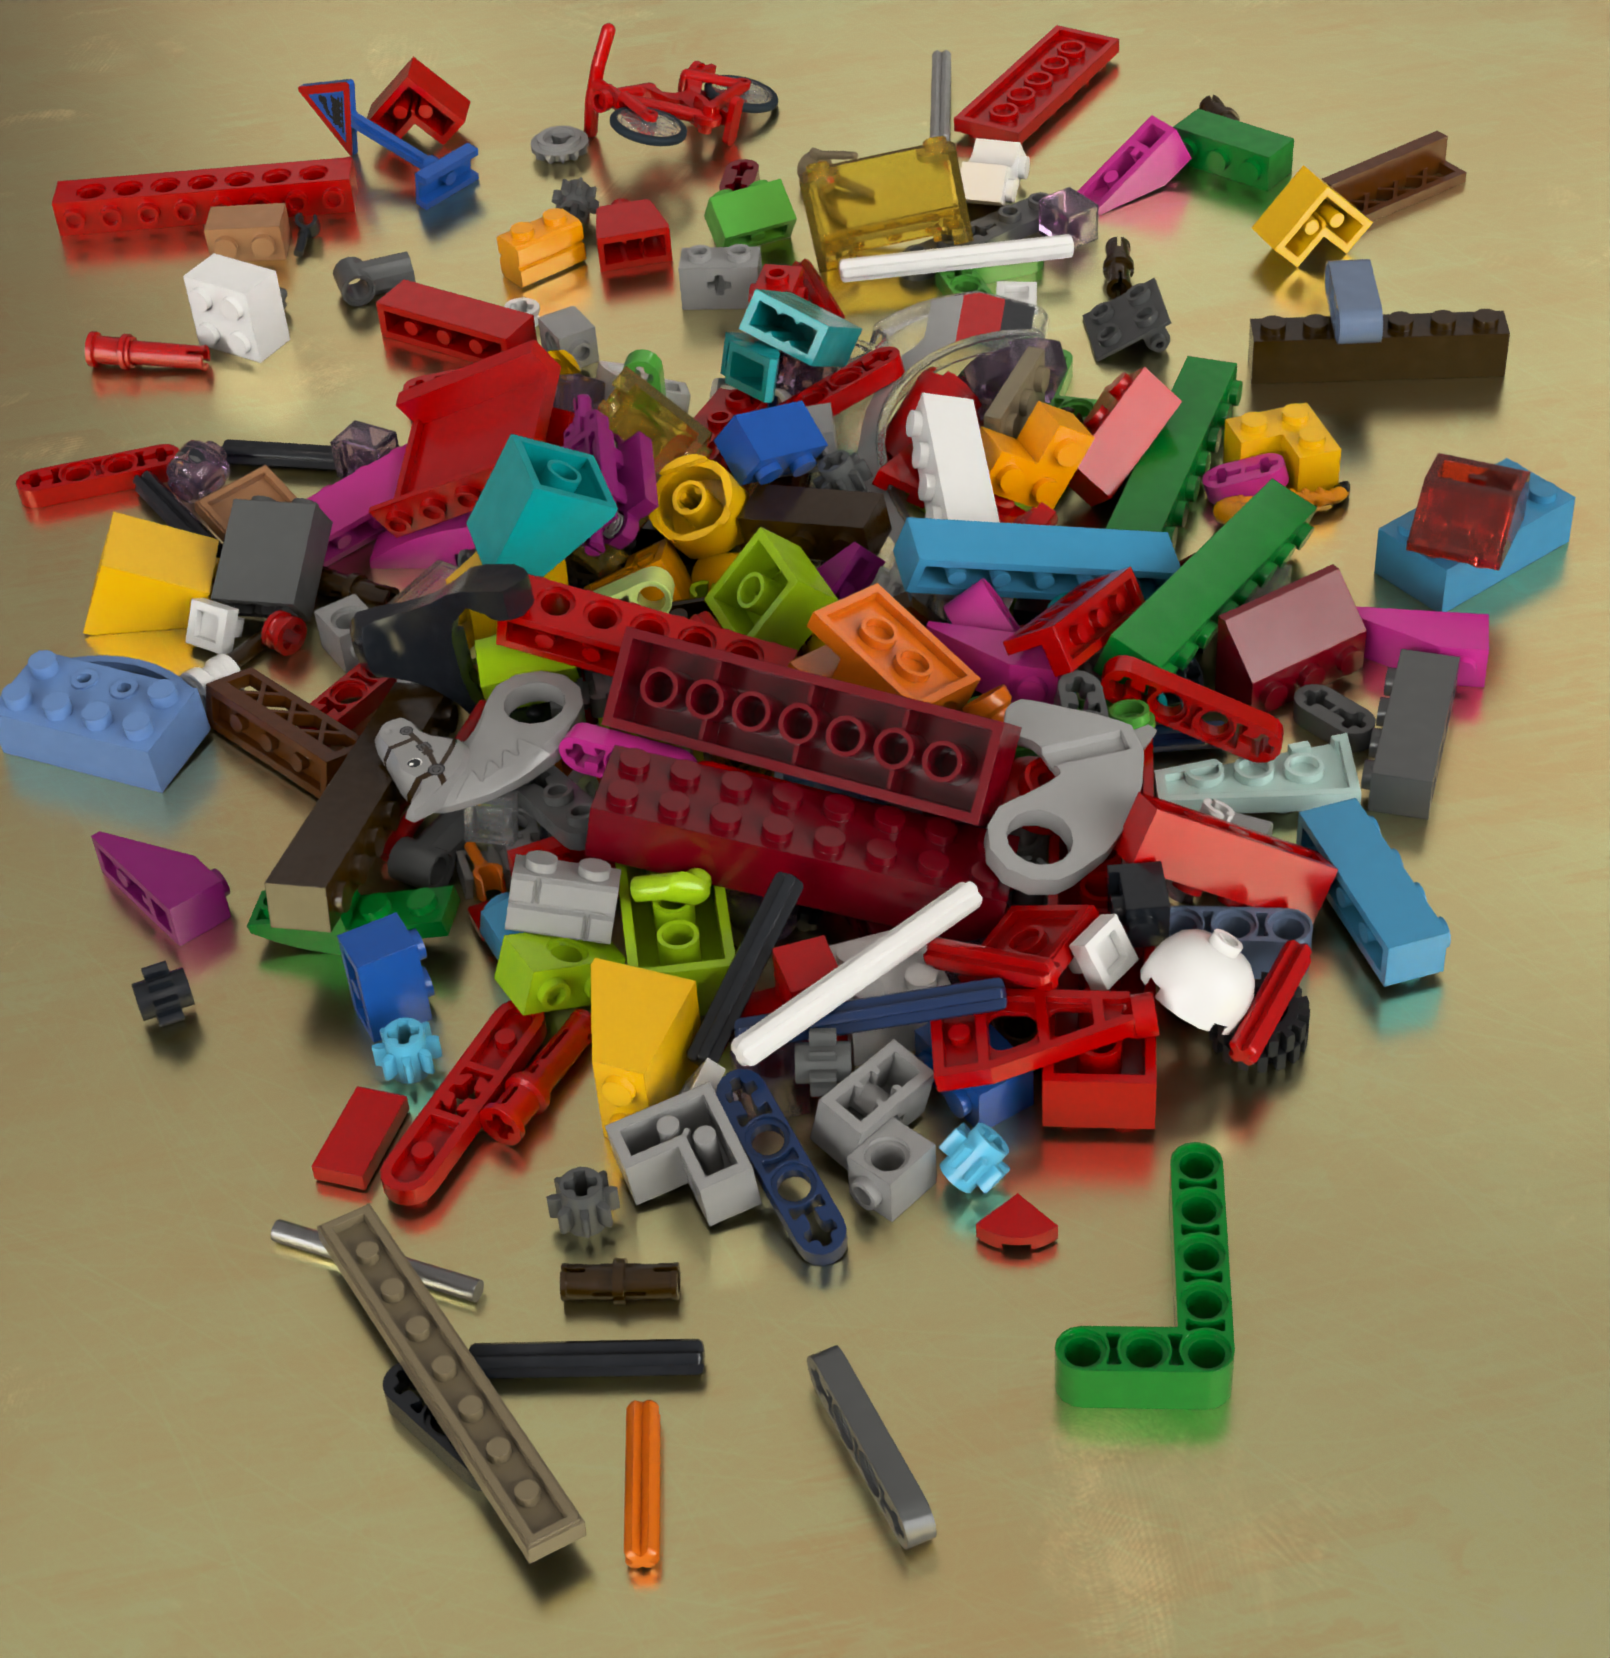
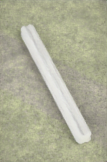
M1063 234L845 258L839 262V273L841 281L846 283L1064 259L1073 256L1074 243L1071 235Z
M971 881L967 883L959 882L733 1039L731 1050L736 1055L738 1063L742 1066H755L978 909L983 901L982 896L978 892V887Z

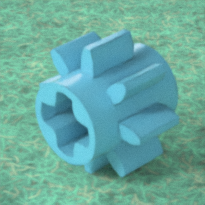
M399 1018L390 1022L385 1028L380 1029L382 1043L372 1045V1051L376 1066L383 1068L385 1080L389 1081L394 1078L403 1084H414L422 1081L429 1074L435 1073L432 1059H437L443 1055L439 1036L432 1035L428 1021L420 1023L413 1018Z
M961 1123L939 1145V1149L947 1155L940 1163L942 1173L956 1188L965 1193H971L978 1186L987 1194L1010 1171V1167L1002 1161L1009 1153L1006 1142L986 1124L977 1123L970 1130L965 1123Z

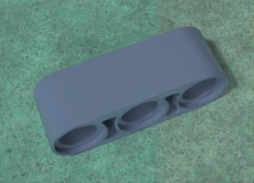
M1371 260L1327 261L1325 267V292L1336 343L1381 342L1383 336V311Z
M1188 905L1170 907L1169 937L1181 930L1201 929L1211 933L1215 929L1224 930L1242 943L1243 949L1241 953L1250 963L1254 979H1261V972H1269L1284 943L1294 939L1299 944L1306 943L1310 948L1312 946V920L1306 913L1297 909Z

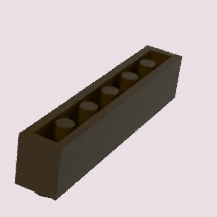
M1479 309L1475 312L1438 310L1433 313L1415 314L1397 311L1391 314H1383V336L1381 342L1337 344L1331 316L1311 314L1306 317L1282 318L1271 315L1259 319H1250L1248 349L1251 384L1505 377L1510 331L1504 311Z

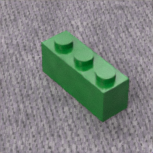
M1199 108L1173 126L1179 133L1192 158L1186 164L1188 166L1267 192L1292 173L1294 138Z

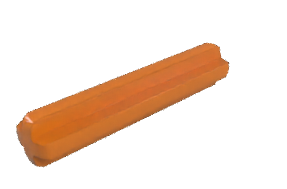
M650 1399L644 1402L634 1400L626 1408L624 1554L626 1564L633 1569H637L640 1567H654L659 1561L660 1414L658 1404Z

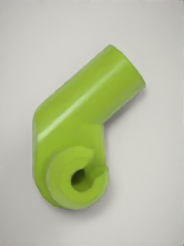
M691 868L687 872L679 871L640 875L632 878L630 891L635 902L665 900L694 906L703 903L710 896L712 879L710 874L701 868Z

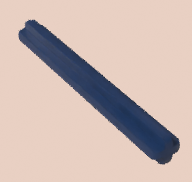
M993 977L848 1000L786 1044L809 1041L810 1028H836L837 1036L1004 1010L1007 1007L1005 984L1002 978ZM771 1013L738 1018L734 1025L735 1038Z

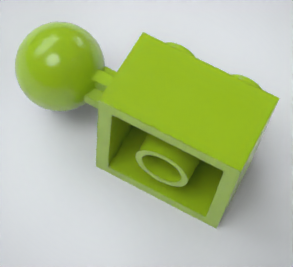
M762 527L757 530L704 598L723 629H729L736 633L768 642H776L798 651L813 633L807 627L812 613L838 601L835 594L800 546Z

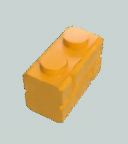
M552 208L546 210L543 213V217L534 221L513 224L510 231L497 236L498 251L501 254V271L504 277L520 288H523L586 260L585 244L582 241L584 239L582 223L563 208Z

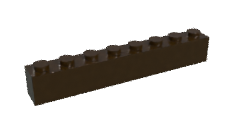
M394 683L264 883L272 928L331 933L341 915L349 911L353 895L359 885L365 884L371 865L376 857H381L386 840L392 831L397 830L402 813L407 805L410 806L380 759L375 746V738L383 724L397 718H404L412 722L423 733L432 736L448 737L450 733L456 731L458 725V708L456 705L451 704V699L422 684Z

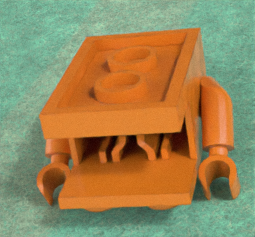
M878 583L814 611L807 627L826 645L790 661L787 666L962 711L961 708L968 703L981 679Z

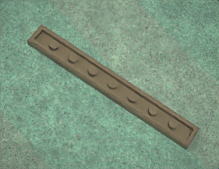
M370 1203L317 1226L322 1245L529 1564L586 1536L585 1521Z

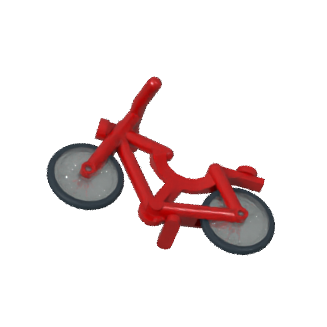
M606 23L601 28L591 62L585 96L584 132L588 135V138H594L598 133L599 113L609 111L612 108L615 111L610 115L611 127L619 135L637 143L650 146L677 145L683 142L687 136V128L682 122L687 121L694 125L699 133L705 135L711 134L712 129L719 127L720 124L725 126L722 142L732 146L737 138L742 112H769L778 105V96L773 89L759 81L736 75L715 74L716 65H705L700 61H694L688 69L681 71L677 93L662 92L654 83L650 82L616 88L603 80L605 66L616 32L613 24Z

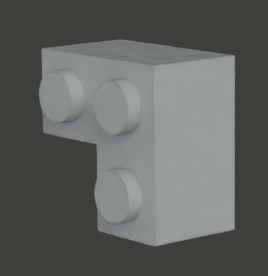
M710 1081L605 1126L616 1163L636 1205L689 1183L710 1227L762 1204L753 1167Z

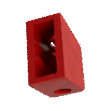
M619 198L614 200L611 205L600 206L596 209V240L601 272L673 261L669 225L651 200L629 201L625 198Z

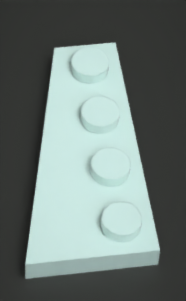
M1347 733L1332 735L1330 744L1311 747L1308 740L1288 744L1287 752L1280 753L1274 760L1265 763H1256L1240 757L1234 763L1224 765L1217 759H1210L1154 770V792L1156 798L1198 812L1206 798H1210L1212 801L1216 799L1224 802L1234 812L1240 814L1269 812L1283 814L1305 811L1356 798L1361 804V789Z

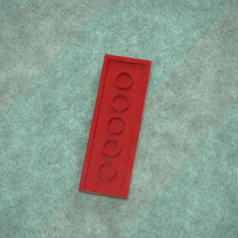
M1056 25L954 117V131L968 134L975 139L985 138L1020 142L1022 144L1119 53V39Z

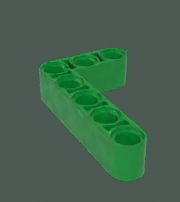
M1200 1142L1185 1143L1177 1147L1171 1156L1169 1218L1174 1327L1077 1326L1062 1332L1055 1344V1388L1058 1396L1065 1403L1080 1408L1208 1410L1218 1408L1230 1398L1233 1384L1235 1344L1224 1169L1221 1154L1214 1147Z

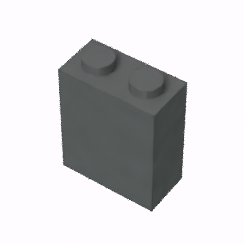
M259 495L253 496L251 500L234 499L211 599L239 609L238 616L268 618L273 612L284 610L292 616L303 619V621H311L333 522L319 508L316 502L309 499L295 498L292 502H278L272 498Z

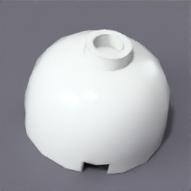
M1187 929L1173 934L1159 944L1140 970L1141 980L1144 985L1152 978L1160 987L1155 998L1164 1007L1184 1021L1208 1032L1216 1023L1224 1026L1221 1035L1232 1033L1247 1013L1254 998V974L1250 963L1241 953L1243 945L1236 937L1221 929H1215L1213 933L1201 929Z

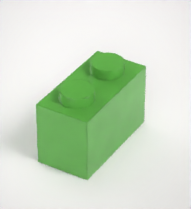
M781 179L769 182L767 180H758L747 188L735 191L731 189L721 190L712 197H709L704 214L716 247H730L735 244H745L750 247L791 237L797 220Z

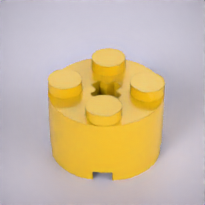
M690 454L676 458L663 467L659 472L661 477L656 483L659 507L648 515L652 525L661 535L691 559H704L729 552L736 545L744 543L737 517L749 500V496L742 485L739 486L736 479L721 464L708 459L706 456Z

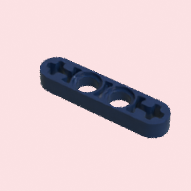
M749 1069L730 1071L718 1083L716 1095L753 1167L758 1182L802 1258L813 1265L819 1266L835 1263L843 1256L847 1249L848 1237L844 1218L765 1081L758 1073ZM738 1089H742L746 1095L751 1094L753 1110L757 1116L750 1121L742 1103L734 1101L733 1092ZM765 1131H774L784 1138L782 1148L771 1155H762L752 1147L755 1137ZM801 1177L810 1184L811 1190L802 1200L796 1202L788 1201L778 1193L781 1183L787 1178ZM815 1211V1219L824 1232L832 1231L830 1233L831 1243L827 1246H822L818 1240L811 1241V1227L806 1216Z

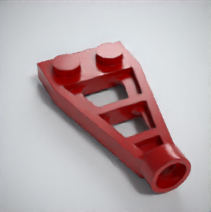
M1006 988L1007 1007L1004 1010L930 1021L933 1072L938 1092L995 1084L1126 1038L1143 1039L1160 1036L1153 991L1130 995V991L1053 989L1044 992L1038 989ZM1055 1013H1091L1094 1023L1089 1027L1062 1036H1054L1051 1034L1050 1017ZM1000 1016H1025L1037 1022L1038 1032L1031 1041L1007 1050H996L990 1046L989 1023L993 1019Z

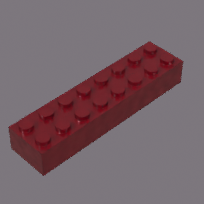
M628 626L625 629L601 723L604 726L982 827L988 826L997 808L1002 805L1022 727Z
M614 745L590 807L584 856L658 873L687 872L691 868H701L710 874L712 885L763 897L776 873H789L803 883L804 889L796 904L894 927L959 882L967 883L971 881L978 887V892L983 898L982 904L978 909L938 936L950 940L981 945L1004 916L1010 887L1003 884L986 864L984 838L987 829L953 822L942 817H931L904 811L894 806H882L860 801L841 794H830L803 788L793 783H781L750 776L740 771H728L706 766L687 759L680 760L649 753L639 748ZM1009 834L1007 836L1008 843L1015 854H1017L1020 837Z

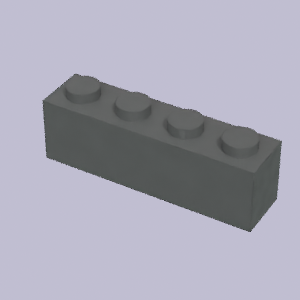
M1401 649L1397 668L1388 667L1384 685V696H1390V698H1380L1376 726H1381L1382 729L1373 728L1369 746V757H1373L1375 760L1365 759L1361 779V789L1370 790L1369 811L1429 819L1456 693L1460 657Z

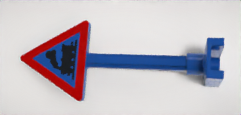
M352 79L307 83L298 87L301 95L350 156L358 153L357 131L421 169L415 173L416 204L425 210L430 209L479 179V173L471 169V159L478 155V148L470 143H466L442 158H438L435 155L428 156L356 111L355 83Z

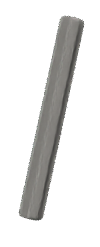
M936 50L932 54L930 146L935 150L939 147L945 150L950 145L951 53L948 50L943 52Z

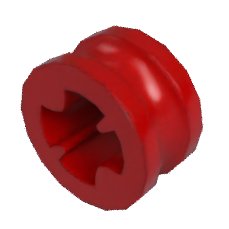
M284 610L275 611L264 622L261 632L262 643L282 655H293L304 644L307 627L303 619L292 616Z

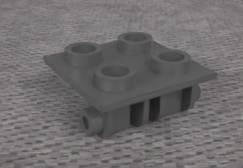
M1155 277L1145 283L1132 286L1126 293L1109 302L1100 303L1090 312L1082 315L1097 361L1141 339L1145 341L1150 350L1156 352L1164 351L1170 343V335L1166 326L1172 323Z

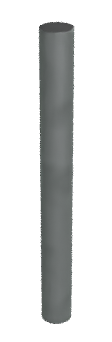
M281 1219L274 1223L271 1230L272 1241L332 1259L319 1239L318 1230ZM406 1257L426 1288L472 1302H477L480 1299L484 1289L483 1280Z

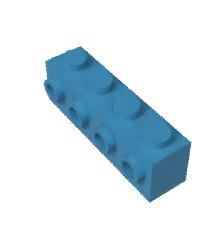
M1356 798L1299 812L1296 844L1317 851L1338 869L1326 898L1383 986L1386 987L1443 972L1446 948L1451 944L1449 927L1444 918L1441 916L1437 917L1428 904L1420 883L1413 882L1404 869L1399 852L1395 848L1391 849L1384 840L1377 820L1373 816L1367 815Z

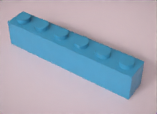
M907 517L893 549L904 590L908 593L959 595L984 578L1000 597L1052 600L1061 593L1070 592L1082 582L1131 566L1146 601L1181 567L1168 532Z

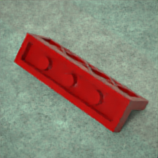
M1130 566L1079 584L1003 641L1008 656L1042 645L1055 677L1073 672L1102 649L1110 635L1145 602L1132 567Z

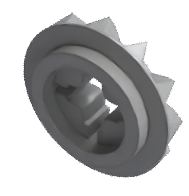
M563 125L549 127L535 135L531 140V151L536 155L537 160H547L549 164L554 162L564 163L567 160L575 161L578 159V156L587 153V147L589 146L588 135L584 131Z

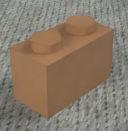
M286 203L211 207L204 228L210 256L215 253L243 262L285 260L292 239Z

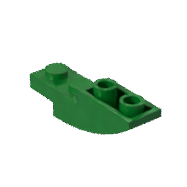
M454 885L433 888L424 887L415 890L387 893L378 892L369 895H360L357 889L352 897L349 911L341 915L333 931L330 933L272 928L266 891L264 890L261 891L247 928L251 934L277 943L305 950L341 955L337 935L397 912L408 931L416 928L422 939L449 936L461 899Z

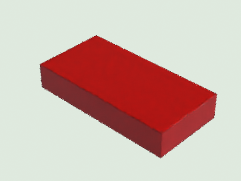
M357 1086L311 1166L314 1179L365 1190L410 1109L407 1096Z

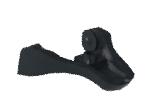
M484 564L470 567L456 580L439 591L420 598L379 605L356 612L350 624V636L354 652L361 666L376 677L406 680L428 686L458 703L465 711L471 714L479 700H485L480 685L474 683L468 674L473 666L464 627L458 626L459 616L466 608L485 614L495 621L512 620L524 616L534 603L530 578L524 568L515 564ZM549 702L516 708L509 715L510 718L518 722L529 724L552 719Z

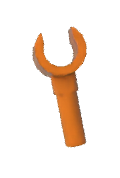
M468 841L464 848L474 865L472 872L477 899L486 901L485 892L492 889L500 890L501 893L507 892L502 865L488 863L476 842Z

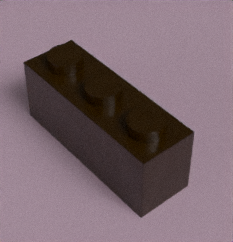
M758 484L737 517L745 546L757 530L762 527L800 546L809 559L828 561L853 542L858 543L878 556L892 530L884 494L876 492Z

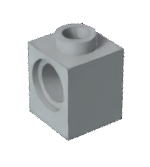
M574 305L538 317L541 344L546 351H567L572 354L579 368L599 361L595 326Z
M352 594L314 611L321 645L345 673H348L360 663L351 641V620L356 612L369 609L356 594Z
M893 1117L847 1156L850 1195L864 1209L874 1210L891 1222L898 1218L937 1182L936 1144Z

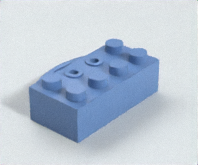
M39 650L29 657L28 664L12 683L3 688L0 696V745L4 753L163 793L211 730L197 688L191 687L181 677L157 664L123 656L100 655L70 658L54 654L49 650Z

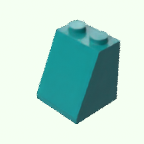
M511 434L466 524L482 565L515 564L524 568L530 575L544 577L615 516L618 507L594 455Z

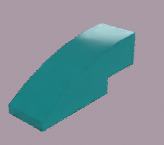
M726 332L720 374L725 376L724 383L764 403H772L775 396L780 359L779 349L748 333Z

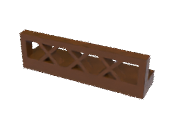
M1435 131L1322 178V180L1348 200L1370 221L1374 222L1465 183L1467 172L1445 160L1448 136ZM1437 173H1440V174L1443 175L1444 177L1432 176V175H1435V174H1437ZM1404 187H1412L1416 189H1405Z
M252 667L206 684V715L210 727L317 798L321 797L360 737V735ZM251 686L257 691H246L240 689ZM267 707H280L287 710L268 709ZM296 726L315 727V728H317L318 730H314V729H299V728L296 727ZM326 745L345 746L346 748L335 752Z

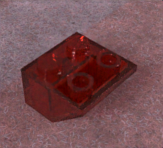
M1438 453L1423 482L1406 550L1421 553L1431 558H1444L1470 564L1476 568H1489L1499 571L1525 517L1531 472Z

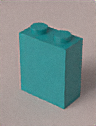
M755 289L738 328L810 366L845 367L862 331V328L791 292Z

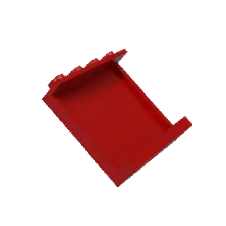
M533 339L399 392L395 406L412 421V426L393 499L369 507L368 513L391 534L399 538L473 511L511 434L541 442L546 441L561 366Z

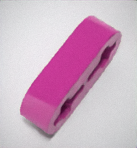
M1266 453L1215 466L1203 475L1202 482L1209 502L1215 505L1216 502L1230 496H1254L1271 479L1286 486L1289 482V475L1283 456L1276 453Z

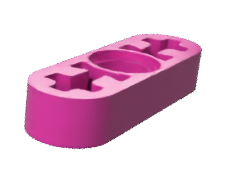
M584 722L575 724L559 744L560 756L570 768L601 779L614 745L639 748L649 753L698 762L690 752L683 748Z

